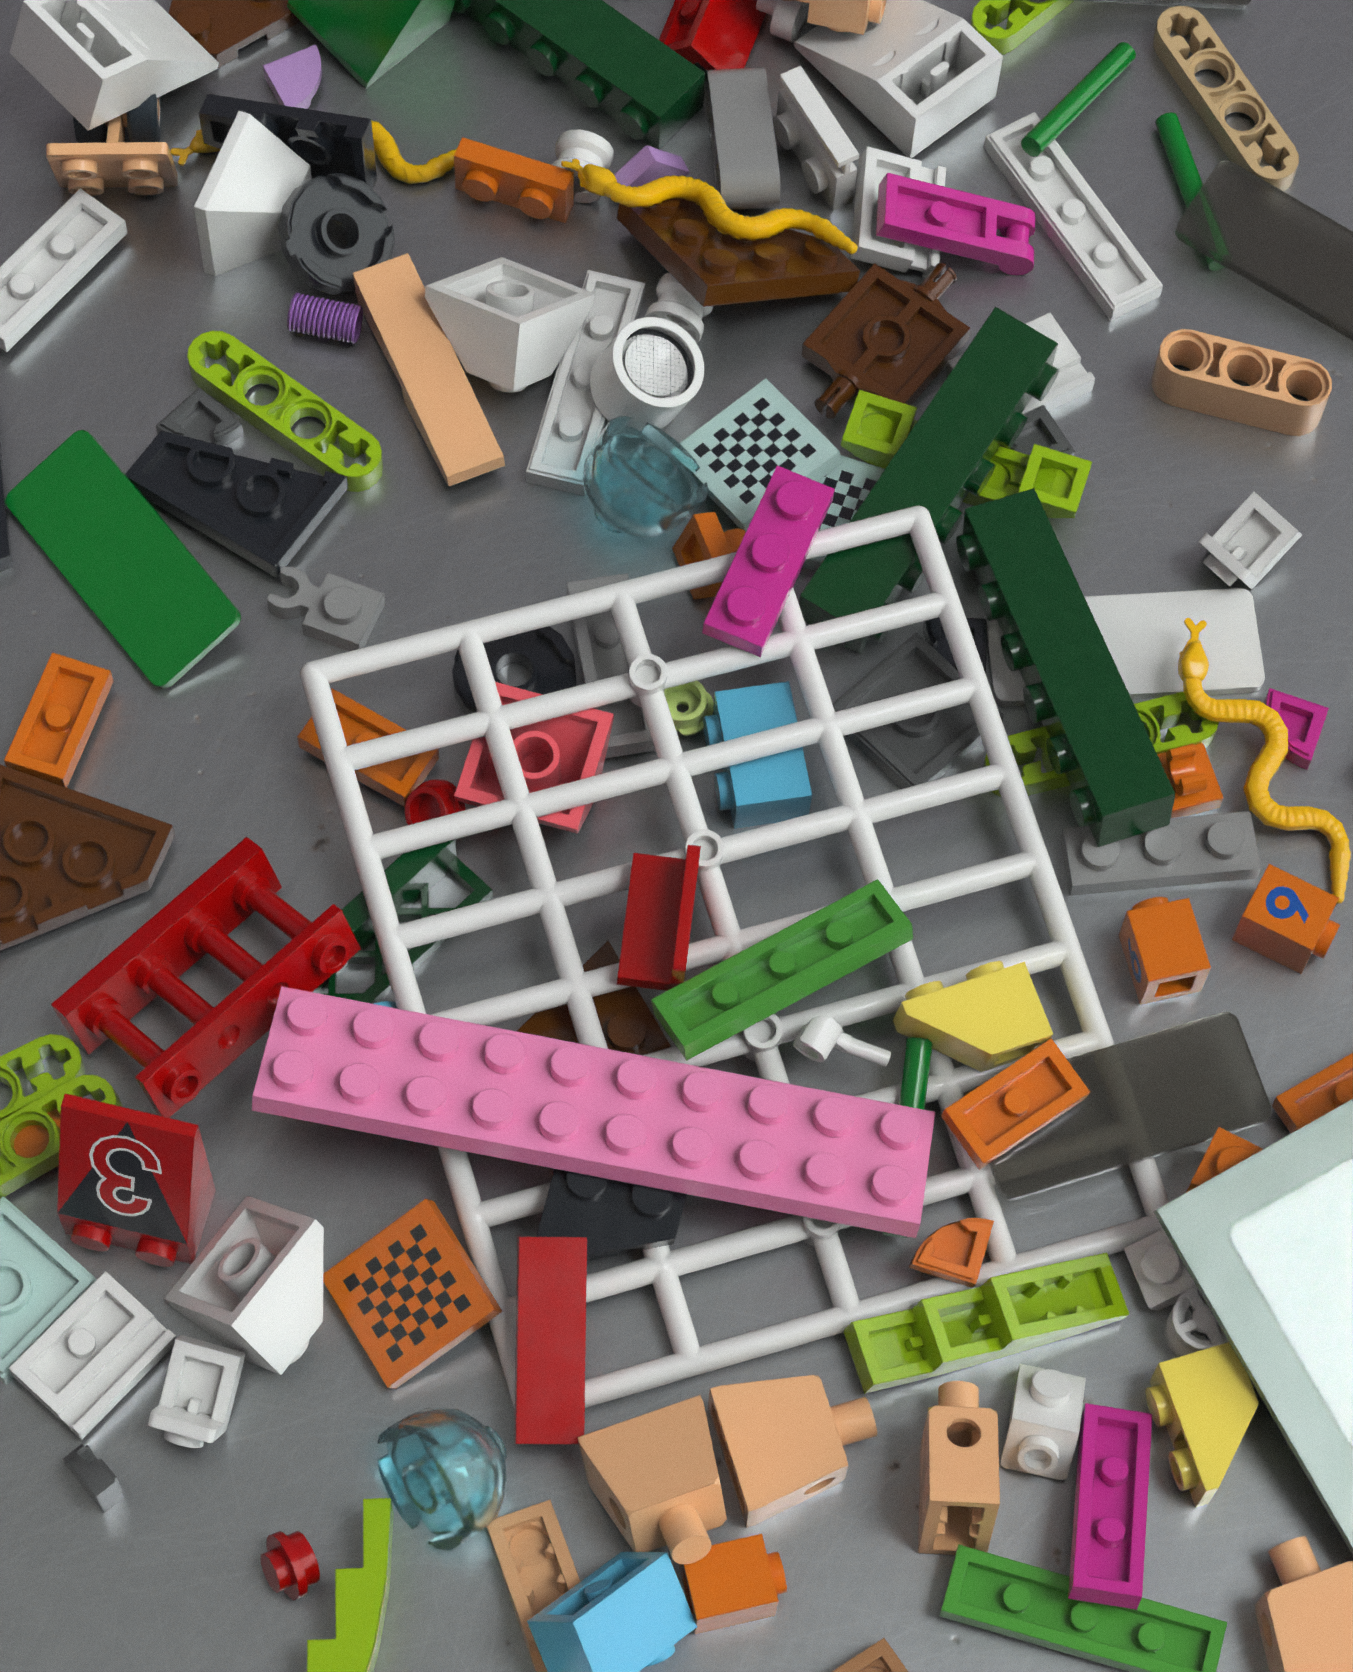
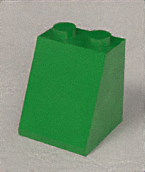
M288 0L287 7L367 89L448 23L456 0Z

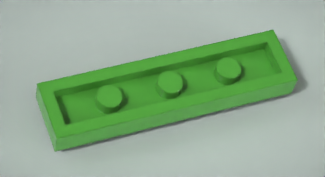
M877 879L651 999L654 1015L687 1061L913 940L912 923Z
M960 1544L957 1547L939 1614L940 1617L1128 1672H1216L1227 1627L1226 1621L1143 1597L1137 1610L1068 1599L1069 1576Z

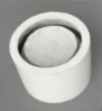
M658 317L636 319L627 324L595 361L590 374V389L593 400L603 416L615 426L632 433L646 434L656 432L667 426L699 391L704 378L703 357L695 340L679 325Z

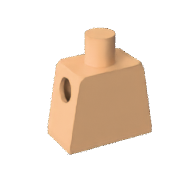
M817 1375L720 1385L710 1388L709 1413L746 1528L757 1525L845 1480L848 1470V1461L843 1446L877 1436V1427L868 1399L862 1397L830 1407L822 1380Z
M950 1381L939 1386L938 1405L928 1408L921 1439L918 1553L955 1555L959 1544L988 1552L1000 1505L997 1411L991 1408H979L978 1386L966 1381Z
M701 1395L577 1437L587 1482L633 1551L649 1552L667 1545L672 1559L678 1564L695 1563L709 1553L712 1544L707 1531L722 1526L727 1517Z
M1306 1536L1297 1537L1273 1547L1268 1553L1282 1586L1265 1592L1255 1605V1614L1269 1672H1353V1561L1321 1571Z

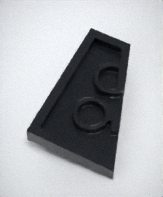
M207 94L198 113L204 144L221 149L238 111L251 114L306 161L311 167L312 179L327 174L344 173L360 179L370 188H374L377 181L371 119Z
M165 431L159 432L125 474L146 499L276 578L280 575L282 567L288 565L348 489L347 476L326 471L324 476L296 470L294 469V463L275 458H271L269 463L235 455L230 447Z

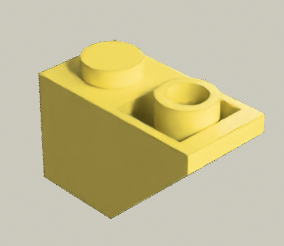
M1002 961L990 962L969 971L965 975L967 981L946 988L943 987L941 981L920 985L904 995L906 1001L901 1002L893 1018V1023L898 1033L908 1038L929 1039L933 1044L932 1049L980 1072L1019 1060L1053 1036L1052 1029L1025 962L1004 968Z
M1229 1342L1158 1363L1149 1381L1151 1387L1145 1390L1149 1412L1152 1414V1419L1157 1427L1166 1426L1174 1448L1168 1454L1173 1478L1181 1491L1189 1489L1195 1508L1209 1504L1218 1490L1259 1405L1250 1378Z

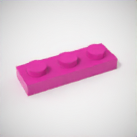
M777 465L703 623V634L758 657L762 656L833 501L834 488Z
M1085 1403L1079 1431L1068 1599L1137 1610L1143 1592L1152 1414Z

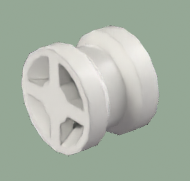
M579 129L562 132L557 138L555 145V155L558 159L551 165L574 172V202L591 203L599 200L601 196L593 194L580 186L578 172L561 166V162L567 161L572 163V159L575 158L579 160L580 166L583 168L587 164H593L609 169L614 157L612 146L603 137L590 131Z
M670 273L664 274L656 288V295L659 299L648 307L645 317L663 318L679 325L691 335L697 344L704 332L702 318L710 314L714 306L703 307Z
M1197 1286L1189 1288L1179 1296L1165 1324V1337L1168 1347L1177 1357L1229 1342ZM1197 1330L1200 1333H1206L1209 1340H1206L1204 1336H1199L1195 1333L1191 1334V1332Z

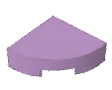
M316 44L263 65L264 78L279 105L308 109L311 105V99L316 94L322 79L321 58Z
M645 145L614 175L617 183L638 187L664 176H687L690 171L681 156Z

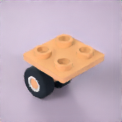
M156 94L148 97L139 107L89 131L73 116L74 132L78 143L46 144V157L58 185L62 188H68V192L71 194H75L81 188L89 195L95 196L103 194L104 187H128V192L132 194L157 195L164 192V187L178 186V174L168 143L159 142L161 138V96L157 98ZM125 127H128L130 142H125Z

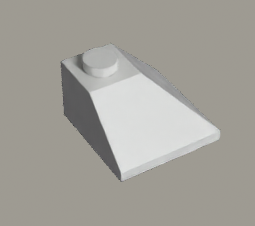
M238 111L194 205L204 273L213 276L282 250L278 230L282 207L295 188L312 179L311 167L306 161L251 114Z
M503 257L425 286V299L465 371L489 381L492 388L509 393L523 391L526 386L552 375L592 309L595 299V293Z
M246 1196L166 1295L164 1300L228 1348L246 1352V1361L282 1375L290 1364L303 1355L308 1347L309 1339L323 1322L324 1227L314 1218Z

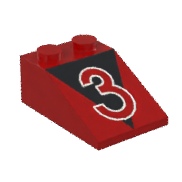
M65 1093L60 1114L57 1214L65 1234L71 1235L70 1240L73 1243L94 1251H108L110 1245L134 1250L137 1258L157 1266L172 1267L175 1260L192 1264L196 1258L216 1192L199 1126Z

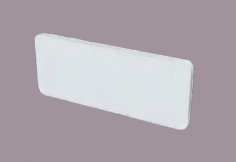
M1244 588L1085 596L1132 700L1159 698L1183 692V681L1178 674L1179 653L1185 647L1191 634L1184 624L1186 618L1192 619L1195 625L1201 620L1207 623L1206 627L1199 633V640L1209 662L1208 673L1202 681V688L1207 695L1254 693L1262 688L1265 673L1253 596L1248 590ZM987 620V653L992 694L995 702L1003 707L1026 706L1023 696V688L1026 685L1020 671L1012 672L1005 662L1000 642L1003 633L997 620Z

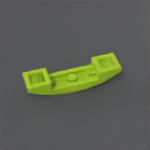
M859 390L842 437L841 446L868 464L886 469L917 423V420H915L917 407ZM1037 444L1033 445L1030 455L1000 446L990 460L996 467L987 485L978 496L969 492L963 503L976 506L1034 488L1048 518H1075L1092 461Z

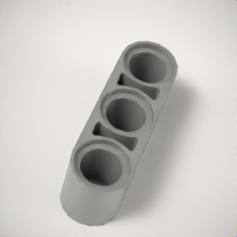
M765 67L706 70V107L716 190L720 193L730 210L779 207L780 172Z

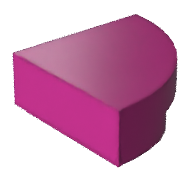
M1269 688L1264 704L1279 713L1288 729V753L1285 758L1293 764L1308 770L1329 708Z

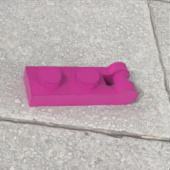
M887 173L879 183L877 236L996 264L1003 273L1009 275H1024L1033 270L1034 248L1029 244V238L1035 233L1036 215L1030 208ZM997 229L1000 230L1001 235L1004 237L996 235Z

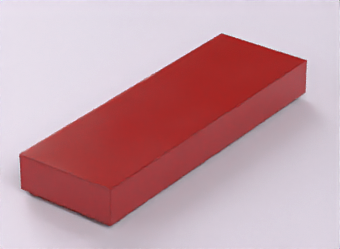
M517 1237L515 1444H579L577 1437L584 1435L587 1237Z

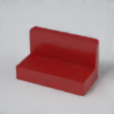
M675 0L659 40L692 64L699 63L706 70L744 68L766 13L756 10L757 0Z
M688 845L685 859L633 853L617 985L668 991L684 983L701 846Z

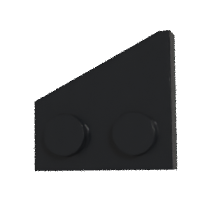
M554 1169L536 1237H587V1258H590V1261L617 1256L621 1251L635 1248L647 1250L672 1245L676 1239L687 1194Z

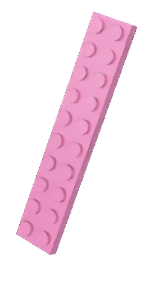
M282 986L252 1095V1111L913 1238H916L921 1223L935 1118L934 1111Z

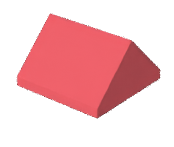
M495 682L502 705L542 695ZM591 708L511 729L510 732L529 793L602 774L614 714ZM485 736L473 739L454 795L455 801L478 807L504 800ZM594 803L541 816L537 820L539 824L578 834Z

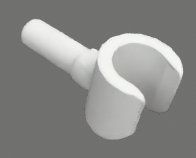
M825 1015L812 1018L806 1023L794 1041V1047L800 1053L821 1063L825 1062L833 1047L843 1053L857 1056L884 1067L887 1066L891 1056V1051L852 1038V1035L843 1033L842 1027L831 1017Z

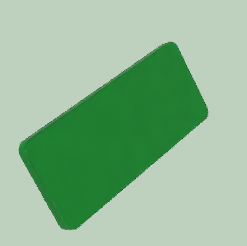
M78 430L74 432L7 494L6 505L155 686L161 689L171 687L240 624L241 613L94 436L87 431Z

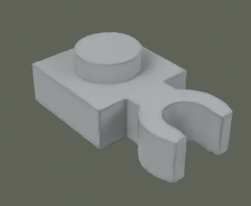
M291 566L282 567L280 571L281 583L296 589L297 593L289 598H282L276 594L269 593L267 597L268 610L274 616L281 619H295L303 616L305 617L302 622L304 635L346 651L365 647L385 606L384 593L328 572L319 587L311 584L308 576L302 570Z

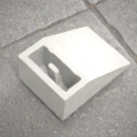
M24 0L9 51L88 131L139 107L152 94H156L158 98L217 70L219 62L155 0Z
M887 0L881 23L869 22L864 35L852 32H836L818 25L794 43V47L909 158H913L996 97L1003 55L964 18L924 0Z

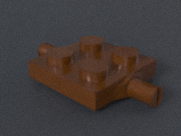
M874 263L803 342L801 356L826 372L833 379V383L814 402L816 409L822 415L826 411V418L834 419L852 396L857 397L859 390L908 405H912L946 367L947 362L953 359L969 340L971 328L949 314L938 300L957 280V276L952 268L949 267L945 271L946 264L937 263L920 285L897 279Z

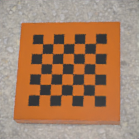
M424 1199L323 1274L324 1284L387 1388L397 1389L503 1312L436 1203L429 1199Z

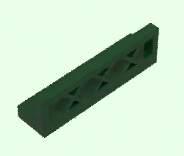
M455 840L403 853L384 870L399 922H410L493 898V889L457 857ZM447 873L471 893L456 908H429V890ZM362 890L341 909L361 950L349 959L342 969L332 974L313 992L318 993L329 983L328 993H324V995L374 1004L381 1002L392 992L387 972L383 974L384 962ZM421 898V908H410ZM449 938L408 950L413 971ZM375 940V951H364ZM348 964H375V982L364 993H337V974Z

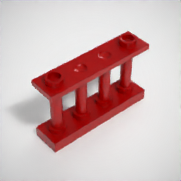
M246 836L57 998L51 1006L73 1042L88 1055L109 1038L140 1064L144 1069L135 1076L137 1082L157 1115L170 1118L183 1105L193 1100L200 1090L270 1030L281 986L313 992L332 974L342 969L347 961L360 951L361 948L342 910L335 904H332L311 922L279 897L276 893L282 886L263 849ZM255 911L292 939L264 965L227 936ZM206 953L243 982L215 1007L179 979L184 972ZM157 996H160L194 1025L165 1051L129 1021Z

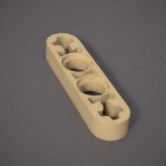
M1174 6L1162 12L1157 20L1153 37L1154 50L1239 175L1253 191L1262 195L1273 196L1286 191L1294 180L1299 164V154L1285 131L1206 18L1198 10L1189 6ZM1175 30L1179 35L1171 37L1170 33ZM1191 35L1189 45L1182 36ZM1189 51H1190L1191 54H1192V56L1188 59V55H1189ZM1212 69L1219 72L1224 77L1226 83L1215 88L1206 87L1196 80L1195 74L1200 70ZM1234 112L1245 113L1254 120L1256 126L1251 130L1237 131L1226 123L1224 117ZM1263 140V144L1260 149L1258 144ZM1262 156L1269 166L1263 168L1260 166ZM1279 163L1281 168L1280 171L1276 172L1271 165Z

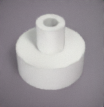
M757 0L756 10L772 15L770 34L793 43L799 37L807 21L809 3L795 0Z

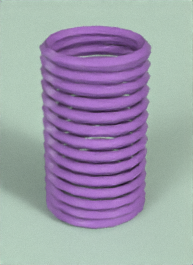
M297 292L293 295L290 302L287 328L290 332L293 331L295 333L297 331L298 334L302 332L303 335L307 333L308 336L312 334L313 337L317 335L318 338L322 336L323 339L327 337L328 340L332 338L333 340L337 339L338 341L342 340L343 342L347 341V343L355 344L362 327L363 308L358 304L354 305L352 303L350 305L349 302L345 304L344 301L340 303L339 300L335 302L334 299L330 301V299L315 298L313 295L310 297L308 294L305 296L304 293L301 295Z

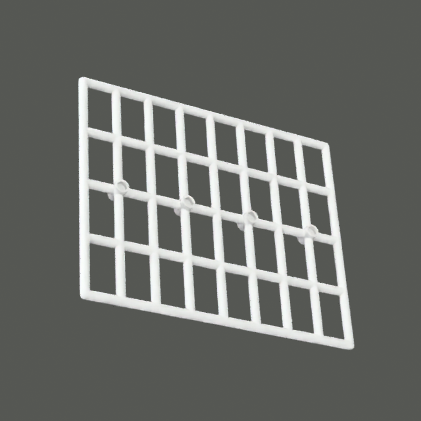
M913 506L819 530L806 560L910 533L931 594L806 626L794 588H792L778 618L781 633L770 636L761 657L731 645L665 663L660 657L651 654L636 607L637 603L722 582L736 555V552L310 661L302 666L300 678L397 1009L426 1014L407 949L539 914L559 979L429 1015L489 1026L567 1004L579 1044L608 1049L592 997L631 986L617 985L619 963L584 972L565 906L628 890L632 862L557 882L537 818L665 783L667 784L686 845L685 848L658 854L657 856L685 859L688 845L701 846L697 882L715 937L689 943L686 971L722 962L824 908L821 907L740 929L720 869V865L848 830L865 884L867 885L878 879L903 912L1029 877L1051 939L1049 943L924 977L911 940L888 952L899 983L897 985L779 1018L773 1014L687 1061L676 1046L642 1056L701 1067L744 1055L749 1060L755 1061L760 1078L790 1084L778 1045L794 1041L803 1026L812 1018L825 1015L831 1017L841 1027L891 1014L897 1012L901 1002L906 1001L904 995L908 991L933 981H941L944 988L967 981L965 975L969 971L994 961H1002L1004 968L1025 962L1029 974L1060 966L1082 1032L1053 1041L1069 1063L1088 1057L1092 1058L1114 1124L1002 1155L980 1170L946 1124L960 1168L926 1178L923 1206L968 1193L976 1218L994 1221L987 1244V1251L991 1262L981 1265L977 1283L973 1288L981 1287L990 1277L1107 1253L1108 1255L1124 1251L1125 1247L1163 1229L1153 1211L1169 1203V1199L933 521L925 507ZM611 610L630 668L628 673L502 705L483 643ZM940 618L960 679L835 712L814 650ZM459 650L477 712L347 746L329 683ZM790 656L810 719L683 752L664 694L665 689ZM630 699L632 703L642 707L658 759L529 793L510 732L511 729ZM969 703L990 763L989 766L864 799L843 736ZM485 736L504 800L373 834L355 770ZM819 743L839 806L722 838L714 831L708 830L691 776ZM999 789L1021 853L905 885L893 886L872 823ZM512 824L532 889L410 922L399 923L381 859ZM932 1049L925 1104L938 1100L941 1112L943 1113L944 1109L964 1097L963 1093L976 1089L1016 1061L980 1072L967 1065L954 1068L951 1057ZM901 1083L855 1097L899 1105ZM438 1146L470 1259L503 1311L490 1320L489 1324L515 1410L516 1295L509 1296L489 1227L543 1212L551 1182L481 1201L467 1152ZM1119 1149L1124 1150L1146 1217L1016 1254L994 1185ZM798 1215L671 1251L669 1245L642 1250L643 1259L587 1274L586 1303L653 1284L674 1354L585 1379V1408L844 1333L845 1328L853 1321L909 1310L921 1299L973 1288L936 1277L859 1300L837 1233L840 1229L852 1226ZM799 1241H804L808 1245L814 1246L833 1308L706 1345H699L678 1276Z

